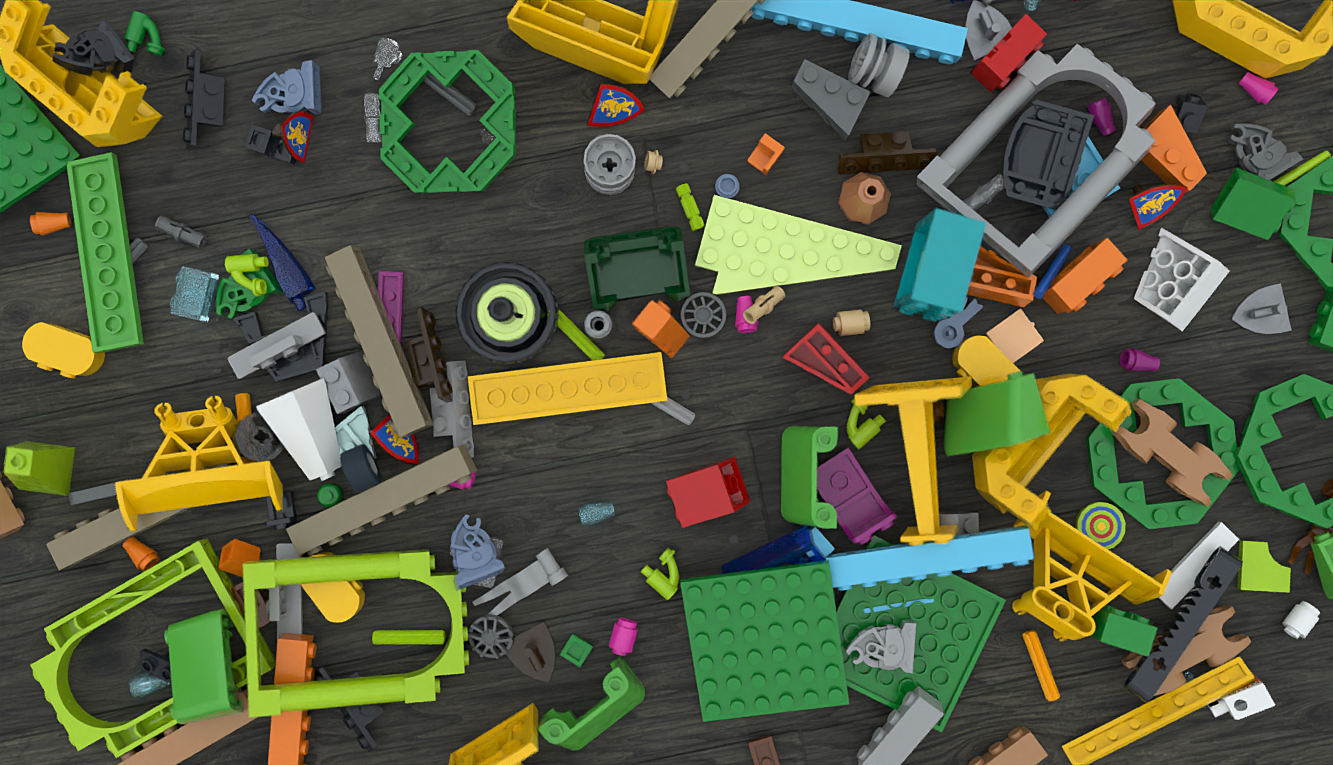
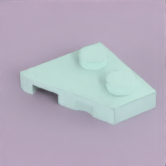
M360 406L335 427L340 455L342 452L364 444L369 448L374 459H376L373 440L369 435L370 427L366 409L364 406Z

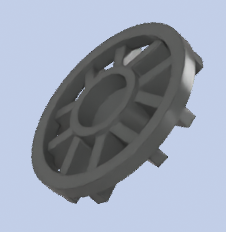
M707 292L693 294L684 302L681 309V321L684 328L693 336L707 338L717 334L724 326L726 320V309L722 301L717 296ZM703 296L710 297L713 300L706 305ZM696 297H700L701 306L697 307L694 301ZM716 300V302H718L719 307L712 311L710 306ZM690 301L692 302L695 310L686 309ZM722 310V319L713 314ZM694 313V318L685 319L684 314ZM712 318L721 322L717 328L710 323ZM695 321L694 328L691 330L687 322ZM698 324L703 325L702 334L695 332ZM706 325L710 326L714 331L705 334Z
M483 615L471 624L468 631V640L472 647L471 650L480 654V657L498 659L510 650L514 641V634L509 623L503 618L496 615ZM488 620H494L493 626H489ZM484 621V627L478 625V623ZM498 622L501 623L504 626V628L498 629ZM473 629L480 632L481 634L474 633ZM506 632L509 634V636H501V634ZM508 641H509V643H508V645H507V647H506V646L503 644V642H508ZM481 644H484L486 646L484 650H481L479 648ZM496 645L500 648L501 652L497 651Z

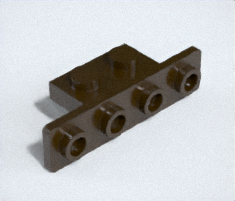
M909 131L861 134L860 145L862 153L840 154L838 173L852 174L925 169L938 153L936 148L913 149Z
M419 307L417 308L423 336L406 341L416 387L421 389L435 384L438 399L449 403L452 401L451 393L453 390L451 383L446 377V362L440 353L442 344L435 332L436 320L432 312Z

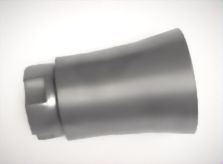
M596 310L586 317L583 325L584 333L594 343H607L616 334L617 322L609 312ZM596 322H603L604 327L602 330L595 329Z

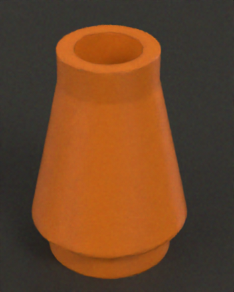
M36 212V215L30 216L33 233L40 234L41 236L72 226L69 213Z
M134 536L128 538L122 545L138 570L142 569L145 572L157 565L160 560L157 556V551L140 542Z

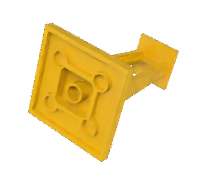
M971 376L873 385L855 395L856 405L899 404L918 526L908 527L901 536V542H908L909 545L924 544V541L934 540V544H946L954 538L959 529L958 524L940 525L933 402L938 401L940 398L961 397L972 387Z
M534 703L451 753L449 765H523L521 760L538 750V709Z

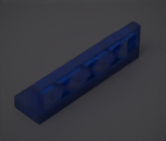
M806 525L725 563L721 567L722 573L726 574L779 567L785 562L795 565L824 561L825 559L823 553L814 542L812 530ZM811 550L815 554L809 558L801 557L802 554Z

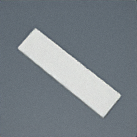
M1217 522L1171 570L1172 575L1165 592L1158 599L1169 609H1173L1194 587L1196 576L1215 549L1221 546L1229 551L1239 539L1222 522Z

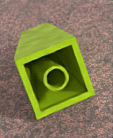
M29 441L7 447L4 474L19 490L68 496L75 447Z

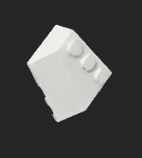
M1161 228L1158 235L1160 237L1156 248H1153L1150 256L1152 260L1148 270L1144 271L1134 299L1183 331L1226 277L1229 270L1218 260Z

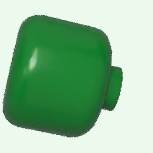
M328 483L321 486L317 493L319 503L327 508L341 503L344 498L342 487L336 483Z

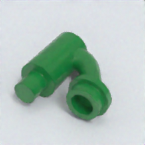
M133 11L124 38L128 41L127 49L131 53H135L137 45H142L147 30L152 42H147V51L154 55L162 56L166 49L161 46L156 25L149 16Z

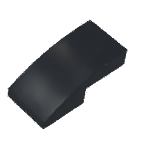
M251 124L244 148L295 165L296 160L286 150L282 138L273 137L272 130Z

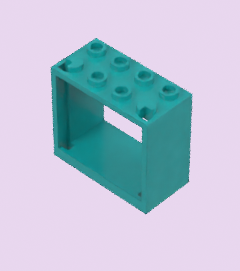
M935 209L917 222L893 307L899 308V313L910 316L921 314L923 315L922 319L934 322L961 313L986 222L940 209Z

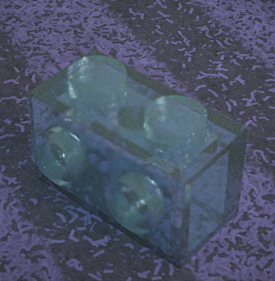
M182 266L181 271L176 276V293L170 301L171 314L208 322L219 275Z

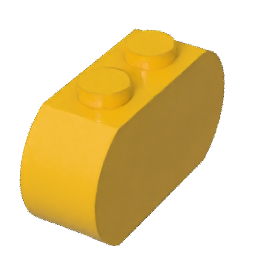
M44 322L34 324L26 331L23 337V351L29 360L38 362L37 367L52 371L53 368L61 370L60 375L75 379L76 375L88 376L97 372L105 359V352L93 353L90 336L55 324Z
M986 336L966 338L961 341L960 345L956 346L953 352V364L958 369L956 371L959 377L971 376L972 384L975 387L1008 380V374L1020 371Z
M320 552L310 557L331 556L336 554L331 552ZM360 580L300 584L325 618L331 622L338 623L350 619L364 605L365 592L361 589L363 585Z

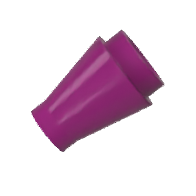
M1106 97L1087 105L1089 110L1087 114L1094 115L1093 122L1100 130L1102 136L1116 131L1111 102H1107Z
M1135 348L1125 349L1121 353L1120 366L1127 372L1157 371L1160 366V359Z

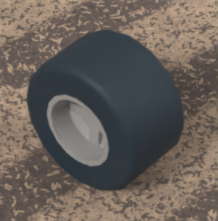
M361 444L341 453L340 462L343 472L355 492L362 493L381 483L378 465L366 445Z

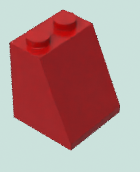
M735 456L666 481L667 493L673 500L675 516L681 523L682 528L733 513L751 502Z

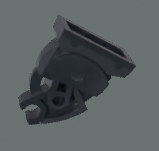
M104 20L100 23L98 29L83 31L77 36L70 38L66 44L55 43L52 61L70 71L92 76V71L106 73L111 72L115 68L121 73L127 71L130 73L132 72L135 59L108 20Z

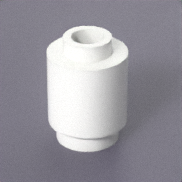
M1302 601L1299 605L1296 604L1282 623L1286 627L1284 631L1296 639L1299 636L1305 638L1319 620L1318 615L1320 611L1305 601Z

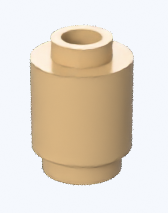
M861 309L837 312L836 317H833V329L835 332H838L839 336L863 334L864 331L870 330L869 313L867 311L862 312Z

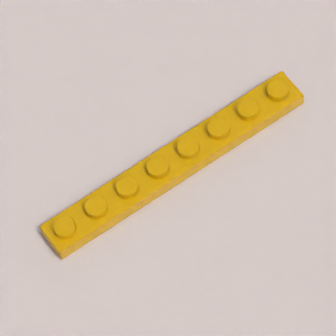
M1239 656L1063 745L1062 749L1072 765H1088L1255 681V677Z

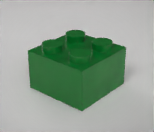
M1107 604L1091 616L1095 622V631L1090 635L1091 637L1149 657L1157 627L1149 624L1150 619L1129 611L1119 610Z

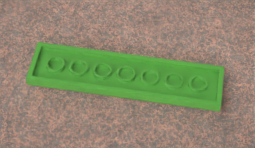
M111 152L69 161L67 172L93 353H103L143 345L144 341L117 155Z

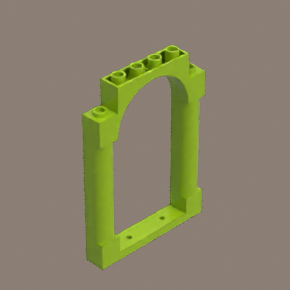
M208 538L197 541L44 628L49 644L54 646L56 651L30 666L33 670L34 678L40 682L45 691V698L53 705L58 721L67 730L69 741L78 751L105 737L108 750L117 758L178 723L171 716L173 697L143 715L124 722H107L97 719L80 707L69 687L68 666L74 649L92 630L187 576L204 569L246 644L245 616L231 591L234 585L227 572L218 569L220 560ZM259 631L261 675L276 666V659ZM247 655L232 663L234 685L238 686V688L248 683Z
M429 549L245 561L243 564L249 718L281 715L282 712L398 701H405V703L436 701L435 693H440V679L435 678V676L465 673L464 666H469L468 651H464L463 641H468L467 626H463L462 617H467L466 602H462L461 592H466V587L456 591L454 578L458 575L457 571L430 573V570H435V557L430 555ZM400 577V579L421 581L431 586L443 597L451 613V632L448 642L440 655L422 669L402 674L261 686L257 589L276 588V586Z

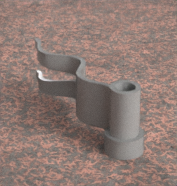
M546 548L536 555L537 561L472 603L476 606L511 591L502 602L487 614L497 616L549 582L553 586L566 578L568 574L563 567L560 568L549 549Z

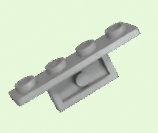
M312 312L229 356L228 361L237 378L242 379L261 368L264 370L275 365L276 360L283 356L287 358L296 354L298 348L325 335L326 332L316 313Z
M449 361L446 365L447 377L453 390L451 393L452 401L446 403L438 399L436 389L430 388L434 437L453 435L454 448L465 444L471 458H473L474 443L466 362Z
M279 543L276 545V559L302 557V555L298 556L293 543ZM296 584L267 588L269 590V599L266 603V612L269 614V621H277V640L283 633L303 634L302 586Z

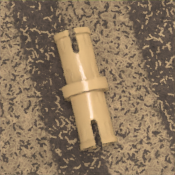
M774 286L766 295L759 296L755 300V304L743 312L744 319L748 323L754 324L764 314L766 315L773 311L774 306L785 298L783 289Z

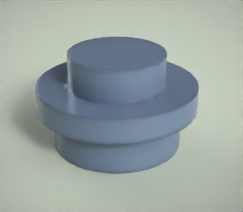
M731 174L720 176L715 184L717 194L728 199L733 198L738 193L740 187L738 179Z

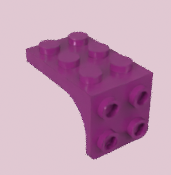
M848 447L817 466V491L824 502L829 503L836 510L837 522L850 541L854 544L858 542L864 544L873 538V532L881 529V531L886 530L894 524L893 520L897 517L896 514L881 499Z

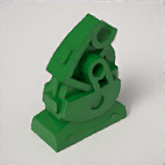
M248 249L242 254H258L261 257L258 251ZM268 266L261 267L259 271L243 272L244 276L251 281L254 278L265 280L267 291L265 294L257 297L251 290L237 283L231 275L227 279L222 278L216 298V312L218 315L224 316L225 309L229 307L230 314L228 318L233 319L237 317L239 311H249L253 307L265 302L270 294L278 295L284 292Z

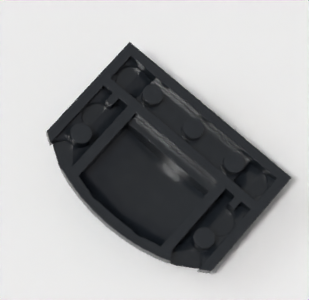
M1035 100L1032 106L1017 120L1006 144L1002 167L1006 196L1057 210L1069 198L1094 115Z

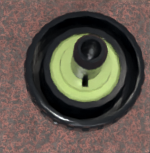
M494 263L491 266L481 268L480 271L474 273L464 283L463 289L458 295V303L455 308L457 314L456 324L467 346L477 355L498 364H518L534 358L550 344L557 330L559 308L553 289L538 272L519 263Z

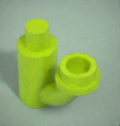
M258 254L226 257L225 268L228 273H231L237 283L251 290L256 297L266 293L267 285L264 279L254 278L251 281L244 276L243 272L259 271L261 267L268 266L267 257H259Z
M853 399L851 401L853 407L847 422L848 439L859 450L881 431L879 427L886 421L879 414L873 420L869 418L857 428L859 413L865 414V410L868 407L866 405H856Z
M669 548L659 557L662 565L665 563L668 565L669 579L657 568L653 570L648 565L640 571L647 577L645 581L666 600L673 596L679 584V572L673 557L675 551Z

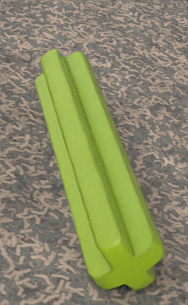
M559 310L557 326L592 361L602 360L605 354Z
M376 630L373 632L372 642L373 644H444L446 635L444 630Z

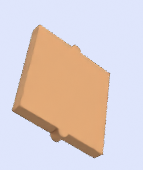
M1021 308L985 333L1012 363L1044 341L1035 329V323L1029 321Z

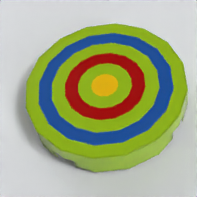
M1106 502L1090 503L1079 511L1075 519V529L1106 549L1114 548L1121 542L1125 534L1126 522L1123 514L1117 507Z

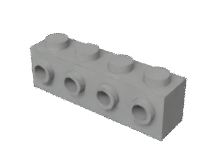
M919 686L913 692L909 691L902 701L903 704L889 714L886 724L882 728L876 729L867 746L863 745L857 753L858 765H901L944 715L942 703Z

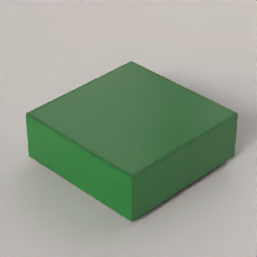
M572 633L560 656L581 667L594 645Z

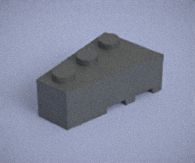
M805 59L791 87L844 141L848 138L870 94V91Z

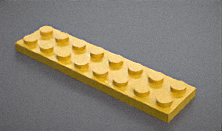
M662 352L468 376L473 425L668 401Z

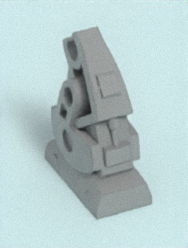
M902 620L900 627L893 624H886L884 627H874L872 625L860 631L849 643L845 651L848 655L853 650L859 652L858 657L852 659L854 664L864 661L871 667H879L885 670L901 667L904 672L913 673L916 623L913 620ZM869 656L876 657L878 660H872Z

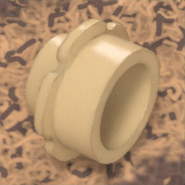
M658 150L654 152L647 151L645 156L644 170L651 171V174H655L656 170H660L662 167L663 157L659 155Z

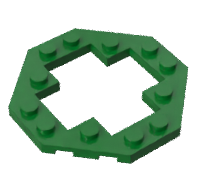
M479 50L410 53L379 89V100H381L380 134L382 135L381 160L414 193L483 192L516 156L515 85ZM465 71L495 101L493 106L479 121L496 138L465 172L449 157H446L430 173L401 143L402 139L416 124L399 107L430 72L445 87L449 88L460 74Z
M1332 156L1287 186L1292 188L1296 203L1292 211L1286 213L1282 219L1279 231L1281 239L1292 247L1296 252L1295 255L1306 268L1311 269L1319 279V283L1325 289L1333 290V263H1331L1333 239L1307 236L1313 193L1333 195Z
M1303 374L1256 393L1253 401L1254 406L1251 415L1247 418L1242 432L1243 438L1240 446L1236 449L1235 458L1255 502L1278 509L1279 512L1305 520L1316 527L1325 529L1333 526V497L1315 504L1305 483H1299L1281 490L1260 447L1282 437L1271 414L1311 398L1321 420L1333 416V385Z
M1180 378L1127 384L1120 397L1129 403L1132 413L1119 425L1120 427L1125 428L1131 433L1137 430L1135 412L1131 405L1134 399H1141L1151 406L1179 403L1181 426L1206 424L1209 449L1220 457L1233 476L1229 481L1216 477L1212 473L1204 477L1202 488L1212 501L1208 507L1202 506L1192 499L1146 504L1143 481L1119 483L1113 434L1110 428L1099 422L1086 437L1091 486L1104 494L1111 502L1132 516L1146 529L1198 524L1240 470L1235 458L1237 443L1234 421Z

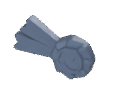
M966 297L961 313L937 323L933 331L936 343L947 349L960 345L964 338L963 325L981 310L983 305L977 304V300L973 299L964 309L968 300Z

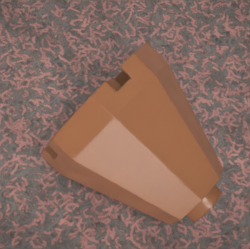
M860 172L842 184L838 205L849 221L861 222V224L869 225L887 213L891 193L880 176Z

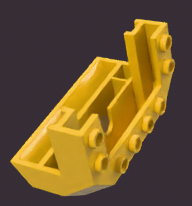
M39 0L5 1L0 15V58L5 72L82 137L96 147L122 145L145 138L163 117L142 99L147 87L144 84L139 85L131 78L132 74L128 71L121 73L119 78L115 77L111 72L101 73L100 71H92V76L70 71L53 62L55 43L66 44L70 38L53 24L43 26L50 10L48 4H42Z
M518 0L507 16L509 29L534 49L623 84L648 83L658 63L672 28L679 0H649L645 17L604 0Z
M1172 0L1177 27L1180 33L1265 79L1301 70L1324 56L1333 45V0H1324L1301 32L1242 0Z
M1063 374L1036 379L1050 433L1020 444L976 451L972 454L975 485L980 495L1003 514L1006 511L1010 512L1034 531L1038 529V525L1045 516L1051 513V510L1047 507L1046 502L1025 487L1077 423L1087 413L1116 432L1123 420L1132 413L1127 401L1086 375Z

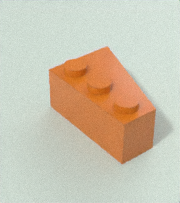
M1169 105L1159 111L1143 128L1151 133L1155 142L1151 150L1141 160L1166 184L1187 186L1186 192H1189L1207 172L1172 106Z
M651 300L633 322V326L669 357L673 358L690 335L670 315L671 309L660 300L657 303Z

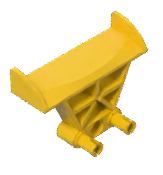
M213 396L209 397L205 403L207 409L174 413L168 403L164 404L166 409L162 403L155 408V414L161 420L160 427L166 438L142 479L116 482L115 485L122 516L131 532L137 531L138 515L266 496H271L277 511L283 509V485L270 461L243 463L231 440V437L238 433L237 420L233 412L224 406L219 396H215L217 402H215ZM202 442L196 451L187 445ZM236 462L238 463V465L204 470V467L229 464ZM191 469V472L165 475L166 472Z
M1046 490L1038 497L1047 503L1051 493ZM1050 513L1041 521L1036 531L1028 526L1030 537L1034 539L1033 589L1025 592L1020 599L1015 600L1012 608L1019 615L1028 612L1053 628L1054 637L1056 639L1060 638L1059 641L1067 639L1078 640L1094 633L1095 622L1091 616L1117 595H1121L1134 605L1163 596L1172 571L1166 569L1151 578ZM1017 519L1013 526H1026V524ZM1050 550L1072 564L1071 569H1067L1050 558ZM1083 573H1087L1111 590L1104 593L1082 578ZM1050 576L1058 581L1050 584ZM1067 585L1070 602L1051 590Z

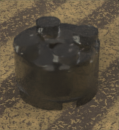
M259 412L243 417L234 427L232 434L233 444L239 455L249 461L262 462L272 460L285 448ZM258 430H260V434H265V439L261 440V444L254 437L258 434Z

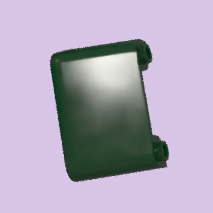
M668 226L598 236L587 239L584 242V256L593 310H611L617 304V299L664 292L667 297L674 301L690 296L684 242L679 227Z

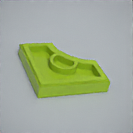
M1239 540V559L1243 563L1238 571L1237 589L1290 593L1291 568L1281 566L1274 561L1269 553L1268 542Z

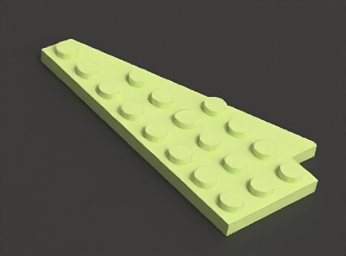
M714 195L695 266L718 272L712 294L719 295L896 269L902 245Z

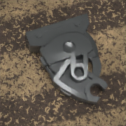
M1234 124L1231 126L1230 130L1237 131L1239 137L1230 135L1227 141L1235 145L1236 156L1244 171L1270 180L1303 160L1296 151L1287 153L1286 146L1281 141L1272 138L1273 131L1257 124Z

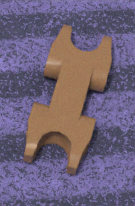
M1134 399L1131 405L1140 416L1141 424L1134 433H1131L1119 426L1116 432L1110 429L1111 433L1120 442L1122 447L1139 461L1147 463L1153 456L1172 473L1165 482L1176 492L1202 506L1208 507L1212 501L1202 488L1204 477L1212 473L1216 477L1229 481L1233 476L1232 473L1224 465L1220 457L1203 444L1195 442L1191 449H1189L1172 435L1171 432L1177 426V423L1164 411L1149 405L1141 399Z
M1225 604L1212 609L1154 696L1171 692L1184 685L1187 680L1182 671L1203 660H1206L1209 667L1222 665L1235 658L1251 643L1249 637L1244 634L1234 635L1229 638L1223 636V623L1235 613L1231 605ZM1155 636L1152 647L1161 645L1157 639L1163 636ZM1131 651L1121 661L1128 669L1134 668L1143 655ZM1152 660V663L1155 665L1153 669L1160 668L1157 665L1158 660Z

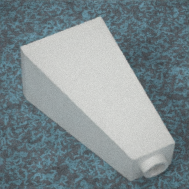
M324 378L257 406L259 413L309 480L320 477L321 481L335 475L334 470L341 467L340 451Z

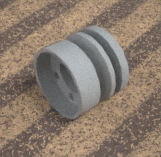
M868 33L853 56L848 81L854 84L859 82V86L865 88L872 81V92L884 97L891 96L906 70L910 54L909 49L896 43H891L885 50L886 39L879 38L877 40V35Z
M605 134L598 136L589 143L584 153V172L587 182L594 190L601 194L614 195L621 193L630 186L634 179L636 157L629 142L618 135ZM607 164H612V172H608Z

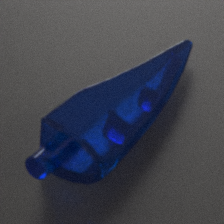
M250 214L251 220L265 243L276 279L291 304L294 303L298 311L305 309L306 304L302 298L316 289L311 278L287 246L253 214Z

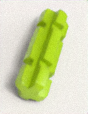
M686 183L678 186L676 191L679 198L682 199L681 204L687 219H690L689 224L692 230L696 231L703 228L704 222L702 217H699L700 212L693 195H690L689 185Z

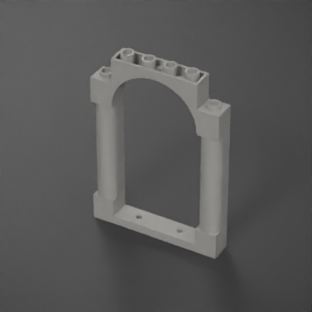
M1076 44L1058 64L1055 63L1050 55L1043 54L1038 50L1018 70L1017 76L943 154L940 157L936 156L917 176V186L950 213L986 222L982 240L1029 278L1151 150L1155 140L1149 131L1143 128L1140 129L1139 126L1151 114L1156 103L1153 102L1149 94L1136 89L1128 78L1121 77L1115 73L1108 63L1101 62L1094 57L1093 52L1088 48H1082ZM1065 80H1082L1093 83L1107 91L1118 104L1123 118L1122 137L1109 156L1034 234L1032 233L1020 247H1017L949 191L947 187L1043 88Z

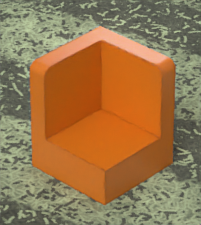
M765 133L747 162L764 175H767L783 153L785 147Z
M234 539L222 547L218 569L243 577L244 562L259 560L261 549Z

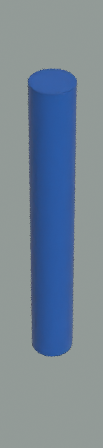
M1069 245L1062 246L1035 289L1033 295L1036 298L1041 299L1072 250Z

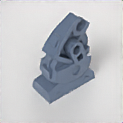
M312 60L302 62L301 70L288 69V71L280 75L274 72L259 86L252 101L259 105L260 101L265 100V105L259 108L263 113H268L272 109L278 113L290 114L309 110L313 114L322 115L320 67Z
M465 515L456 530L453 531L450 540V551H452L454 559L452 564L458 573L454 578L456 591L503 573L505 569L502 561L496 559V548L491 542L490 537L484 530L479 528L481 519H476L475 526H469L467 524L469 515Z

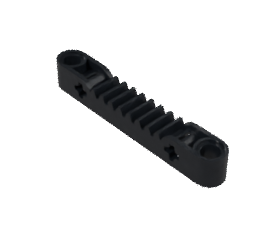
M1221 546L1215 549L1195 578V589L1190 591L1193 596L1185 598L1187 604L1179 607L1182 612L1174 614L1176 621L1168 623L1172 629H1165L1163 633L1166 637L1157 639L1161 645L1152 647L1155 652H1150L1149 657L1145 655L1141 657L1126 679L1124 688L1145 703L1153 698L1239 571L1243 563L1242 560ZM1207 579H1212L1211 584L1214 586L1213 588L1208 587L1210 583ZM1152 660H1158L1157 665L1160 666L1159 669H1153L1155 665L1152 663Z

